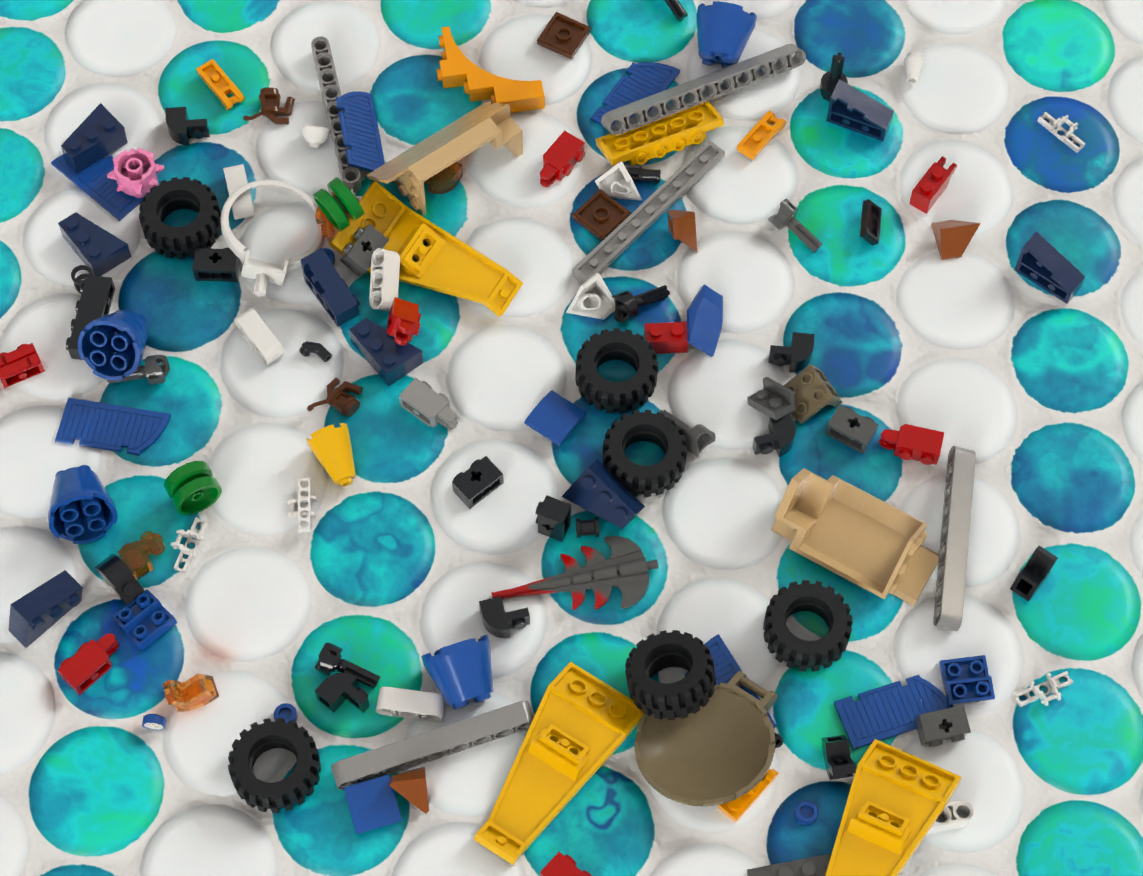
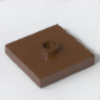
M556 12L538 37L537 44L572 60L591 32V27Z
M600 189L572 214V218L600 241H603L631 212Z

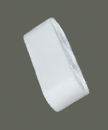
M244 164L223 168L229 196L241 186L248 184ZM249 189L240 194L232 204L235 220L255 216Z
M378 248L372 254L369 304L373 309L389 312L394 297L398 298L400 256L397 252Z
M253 308L233 319L238 330L266 365L285 354L281 343Z
M381 687L376 712L385 716L440 722L443 717L445 699L441 694Z
M967 801L947 803L940 814L944 818V822L935 821L927 834L966 827L974 815L972 804ZM956 811H964L967 818L959 817Z

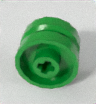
M336 177L327 184L331 195L321 188L312 196L327 219L341 232L350 225L348 217L352 220H357L365 213L354 194Z
M193 461L178 467L169 474L164 482L165 490L169 497L173 499V504L178 513L182 515H192L207 509L218 500L222 493L219 483L213 477L208 464L204 461Z

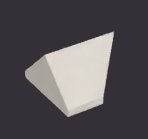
M622 161L595 180L598 188L612 198L643 201Z
M596 273L581 285L566 313L604 320L615 311L614 298L611 297L612 294L599 273Z

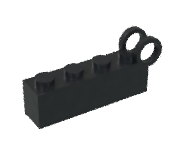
M79 265L71 272L75 289L81 293V298L76 303L77 314L75 319L71 321L72 333L66 340V350L69 351L71 359L79 360L81 358L78 352V338L81 331L91 321L109 314L115 292V286L111 277L94 276L91 268L86 265ZM80 270L89 272V274H81L75 278V274Z

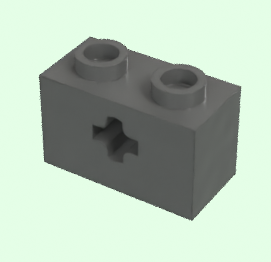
M370 224L364 228L359 227L353 235L354 241L352 243L349 242L342 250L344 255L340 261L358 276L367 272L371 267L373 252L378 248L383 249L389 241L388 238Z
M839 405L827 424L825 435L864 454L876 435L878 424L869 417L857 414L849 407Z
M964 705L919 714L914 717L921 745L928 743L929 747L942 745V740L951 739V742L965 740L964 735L971 733ZM939 725H947V729H939Z

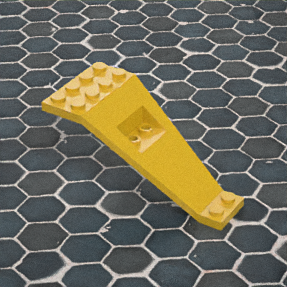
M377 181L372 182L359 201L365 214L357 220H352L348 217L350 225L343 231H338L328 244L343 256L342 250L349 242L352 243L354 241L353 235L359 227L364 228L370 224L389 239L383 249L399 254L400 282L482 303L498 317L504 314L523 285V282L507 269L408 208ZM423 241L427 242V247L424 246ZM412 256L416 258L417 262L413 261ZM371 267L368 269L367 273H371Z

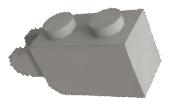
M415 378L399 395L400 406L429 427H436L440 423L449 430L456 428L458 424L457 414L450 408L448 398L444 394H438L432 390V387L427 382H421Z

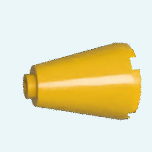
M340 423L341 427L335 428L333 424L311 434L312 439L307 437L306 441L336 485L345 487L353 483L356 473L349 428L346 423Z

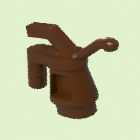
M262 88L259 95L262 107L261 112L253 116H244L243 120H253L263 115L275 124H289V118H277L276 116H290L295 99L287 97L285 107H279L281 96L278 89Z
M335 378L327 385V399L309 405L307 410L312 411L314 407L327 403L333 406L341 415L350 417L359 409L360 402L355 396L346 392L349 391L361 395L363 387L345 381L338 388H335L340 383V380Z

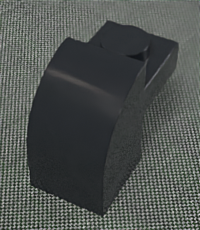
M186 107L165 108L170 137L176 143L189 145L190 138L201 139L210 137L207 119L189 120Z
M793 332L791 347L771 345L768 363H774L778 366L790 365L789 372L791 373L803 370L811 361L814 348V334Z
M791 413L778 420L770 417L768 424L770 434L754 437L752 448L755 455L760 453L769 454L776 450L778 457H781L788 453L793 445L796 431L795 423Z
M1038 546L1026 566L1016 577L1010 590L1029 602L1048 577L1058 557Z
M111 554L94 567L105 583L114 589L125 605H128L145 592L128 566L114 554Z
M501 596L479 601L483 625L495 637L510 638V629L518 630L530 624L528 607L505 613Z
M349 673L333 674L326 678L315 690L317 700L332 712H335L346 699L363 713L370 706L368 694L358 687L357 677Z
M846 736L821 738L829 779L853 777V773H856V767L850 757L849 740Z

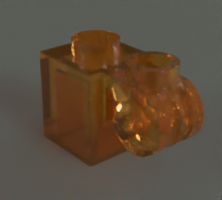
M152 531L145 532L141 535V540L127 543L117 552L120 559L132 571L136 580L154 570L148 555L150 553L160 555L165 550L162 537L157 533H152Z

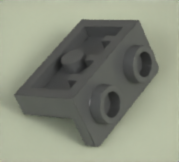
M769 377L763 378L764 389L747 397L749 406L774 420H778L796 410L794 391Z

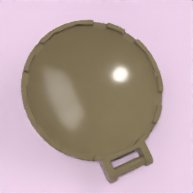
M738 671L727 684H716L714 686V694L709 698L705 707L700 706V711L695 714H688L687 718L681 719V717H677L675 720L663 718L661 720L654 718L653 714L648 716L644 713L638 724L634 742L636 761L643 777L661 795L685 805L714 806L733 801L745 795L763 779L773 761L776 743L775 732L767 711L776 702L778 694L773 691H767L746 678V674ZM741 685L750 690L751 692H753L754 694L761 697L762 700H758L754 696L750 695L749 693L741 689Z

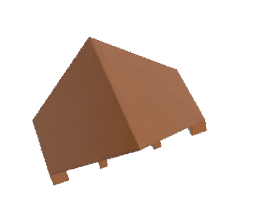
M667 210L668 230L672 233V237L679 239L697 252L695 212Z
M957 220L932 223L931 226L941 260L962 257L981 223Z
M425 767L393 775L389 779L390 787L422 812L428 813L429 803Z

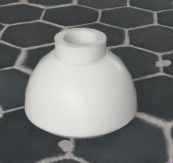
M304 125L302 133L304 139L308 142V147L320 148L321 144L328 139L330 129Z

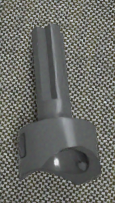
M788 199L783 200L780 203L778 214L771 216L768 220L778 230L787 226L815 253L822 246V243L795 218L798 209Z
M165 355L147 356L145 358V365L139 366L131 375L122 380L107 381L109 383H116L147 377L150 385L163 384L170 370L169 362Z
M666 410L660 411V413L664 414V418L670 417L675 421L674 426H680L682 435L685 436L687 441V451L699 458L700 452L706 446L715 442V433L702 424L691 428Z

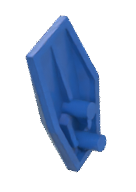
M704 284L700 287L687 309V342L712 357L714 356L722 330L723 296Z

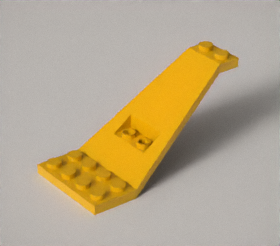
M570 662L548 685L490 817L476 833L474 840L514 865L639 724L644 714L643 710L638 709L631 698Z
M874 739L858 762L825 876H898L947 805L960 783L961 776Z

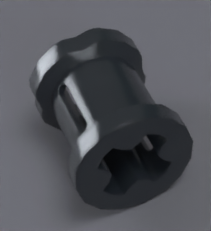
M595 517L594 520H580V518H576L577 538L585 535L599 537L598 517Z

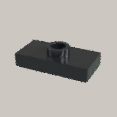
M867 199L863 201L860 237L874 246L879 244L882 209Z

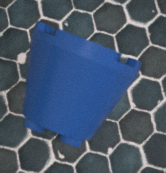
M713 1L712 5L707 6L701 3L697 9L696 20L698 54L702 59V64L712 66L716 63L721 64L722 68H726L738 63L755 28L756 14L754 12L749 14L742 10L743 6L733 3Z
M117 310L114 313L91 321L81 331L78 338V352L81 360L84 359L88 366L94 370L92 373L103 379L116 381L131 375L142 361L149 333L145 317L130 310Z
M88 465L58 471L55 475L48 512V523L52 534L58 539L61 537L73 541V544H87L105 537L106 532L117 522V511L114 501L96 473Z
M487 635L481 636L478 642H476L475 638H471L440 648L435 651L434 656H431V653L421 656L429 675L447 704L453 706L454 710L469 705V700L475 699L476 703L491 697L493 679L491 649Z

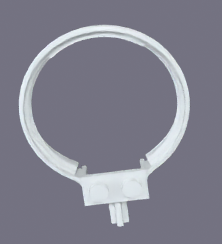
M259 180L241 186L228 197L221 212L220 224L223 238L231 251L243 263L240 276L255 280L253 294H256L257 297L265 296L268 283L282 286L286 272L301 267V259L319 250L323 243L325 225L318 206L301 189L282 181ZM264 186L279 187L289 190L301 197L305 202L307 201L312 207L318 223V232L314 244L304 253L285 259L283 266L248 258L250 250L245 252L246 247L237 240L230 229L229 212L235 199L250 188L254 189Z

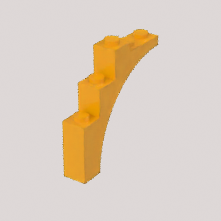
M441 27L442 36L438 37L440 48H444V52H441L440 69H436L438 81H442L443 89L463 86L464 93L469 94L470 102L490 99L491 105L493 103H501L502 106L510 105V113L545 108V96L541 80H512L496 76L479 68L460 51L452 37L450 27Z

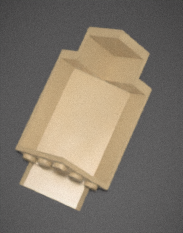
M485 102L366 176L370 180L386 184L395 182L402 196L408 197L413 209L419 210L424 216L427 214L424 181L487 142H490L495 149L505 144L516 158L523 154V130L510 117V105L502 106L501 103H493L491 105L490 102Z
M803 468L791 479L774 515L777 519L771 530L792 541L789 546L790 550L884 600L890 593L914 606L939 561L938 553L922 545L928 534L925 532L928 524L834 475L826 480Z

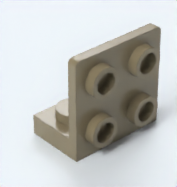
M812 364L783 385L794 391L796 410L792 413L801 424L826 405L830 404L837 407L842 403V400L821 369Z

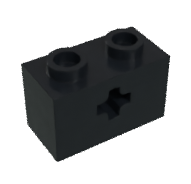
M195 248L193 273L196 281L238 282L240 259L230 248Z
M487 456L481 460L477 459L464 473L460 472L454 477L452 481L453 492L471 509L503 484V473Z
M546 495L544 501L539 502L535 512L538 515L535 522L538 524V533L563 542L571 525V504Z

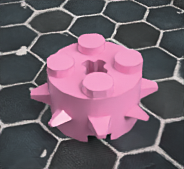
M132 148L129 152L124 150L116 158L112 159L114 161V170L107 174V178L117 181L118 192L122 191L135 198H143L154 185H159L158 173L164 170V166L154 162V152L149 153L141 148H137L136 151Z

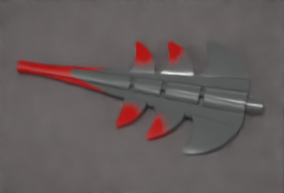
M607 536L604 538V541L611 550L610 559L606 560L598 550L592 547L581 546V552L586 558L585 567H580L573 557L561 554L560 558L565 566V573L512 589L492 592L491 594L492 598L501 596L502 599L519 596L570 592L573 600L572 609L576 610L583 603L586 590H591L595 595L594 608L597 610L610 599L612 587H617L622 594L621 609H626L644 598L649 587L648 570L658 569L657 560L646 562L640 547L630 539L620 536Z

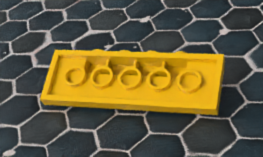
M707 101L623 134L613 135L610 133L595 139L596 146L612 166L621 161H629L632 166L636 164L643 165L652 158H662L671 151H681L690 144H700L706 139L707 131L723 126L724 121L721 115Z

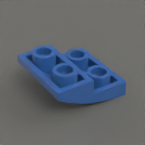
M551 390L529 414L524 424L560 446L572 435L573 429L585 419L587 412Z
M148 589L111 617L141 651L178 623L175 617L162 606L160 601Z
M985 655L939 661L942 682L949 705L995 699L992 678L988 673Z
M389 774L343 787L356 834L402 821L394 790L389 786Z

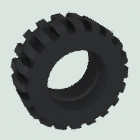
M174 177L167 182L163 180L159 186L154 185L150 189V193H146L143 197V202L140 203L139 220L145 239H147L151 248H155V251L161 255L165 253L166 257L173 258L177 256L178 259H185V256H190L192 258L195 255V248L212 247L216 242L215 238H218L221 233V212L216 195L211 191L210 187L206 184L202 185L199 180L194 179L191 181L188 177H183V179ZM190 209L199 213L193 222L182 227H171L163 223L164 219L176 210Z
M613 328V331L609 332L608 329L602 330L600 335L597 333L590 336V341L585 340L582 344V349L577 353L575 380L580 395L585 397V401L589 405L595 404V409L600 411L606 409L607 413L613 414V411H619V414L626 413L627 409L631 411L638 409V404L644 405L648 401V397H651L654 393L658 374L657 355L655 350L652 349V345L647 340L643 341V336L638 333L633 335L631 330L626 329L624 332L620 331V328ZM621 360L632 365L637 373L626 381L612 382L601 377L596 370L607 361Z
M639 410L632 411V415L626 413L620 416V422L615 420L611 424V429L607 430L605 440L603 441V465L637 497L638 494H644V497H651L652 493L660 495L663 494L665 488L666 490L673 488L674 482L676 483L681 479L686 464L687 441L685 436L682 435V429L679 425L674 426L675 421L672 418L668 417L666 419L663 413L657 412V414L651 413L652 410H645L644 413H639ZM648 441L658 445L664 451L665 457L654 465L642 466L631 462L625 456L624 451L635 442Z
M802 580V584H798L795 581L789 583L788 589L784 586L779 589L778 594L773 595L767 606L763 623L764 641L768 643L767 648L770 653H776L775 659L780 663L783 660L787 662L786 667L791 669L794 666L800 667L799 671L806 672L807 668H811L812 672L819 671L820 666L823 665L824 668L832 665L833 661H838L848 645L853 623L852 616L849 615V605L847 603L843 604L844 597L840 593L836 595L834 588L831 586L825 588L822 586V582L818 581L815 584H810L809 580ZM796 612H813L824 619L828 625L829 632L825 637L816 641L802 640L790 632L786 625V620Z
M665 630L660 631L658 635L653 633L647 636V640L644 641L642 639L636 644L637 648L631 650L625 664L629 694L631 699L634 700L635 706L640 710L642 709L646 715L651 716L653 714L654 718L661 720L663 718L675 720L677 717L684 719L688 717V714H695L700 711V706L705 707L709 702V698L713 696L714 686L716 685L713 658L709 648L703 645V641L698 637L693 638V635L687 632L681 634L678 630H672L669 633ZM669 667H680L689 671L686 677L674 683H660L652 679L657 672Z
M270 718L263 719L264 723L258 725L257 722L251 724L249 731L244 729L239 734L240 740H234L232 744L233 751H230L228 756L230 762L228 770L238 795L241 799H245L249 806L252 808L257 806L258 810L266 812L268 808L271 809L272 813H279L280 808H285L286 811L292 810L293 804L298 803L300 806L305 802V795H312L314 792L313 785H318L320 779L318 773L321 772V763L315 741L312 736H309L308 731L304 727L298 728L297 723L292 720L287 724L284 718H276V722H271ZM282 748L294 753L297 759L296 767L284 780L269 783L255 777L253 773L254 763L264 752L270 749Z

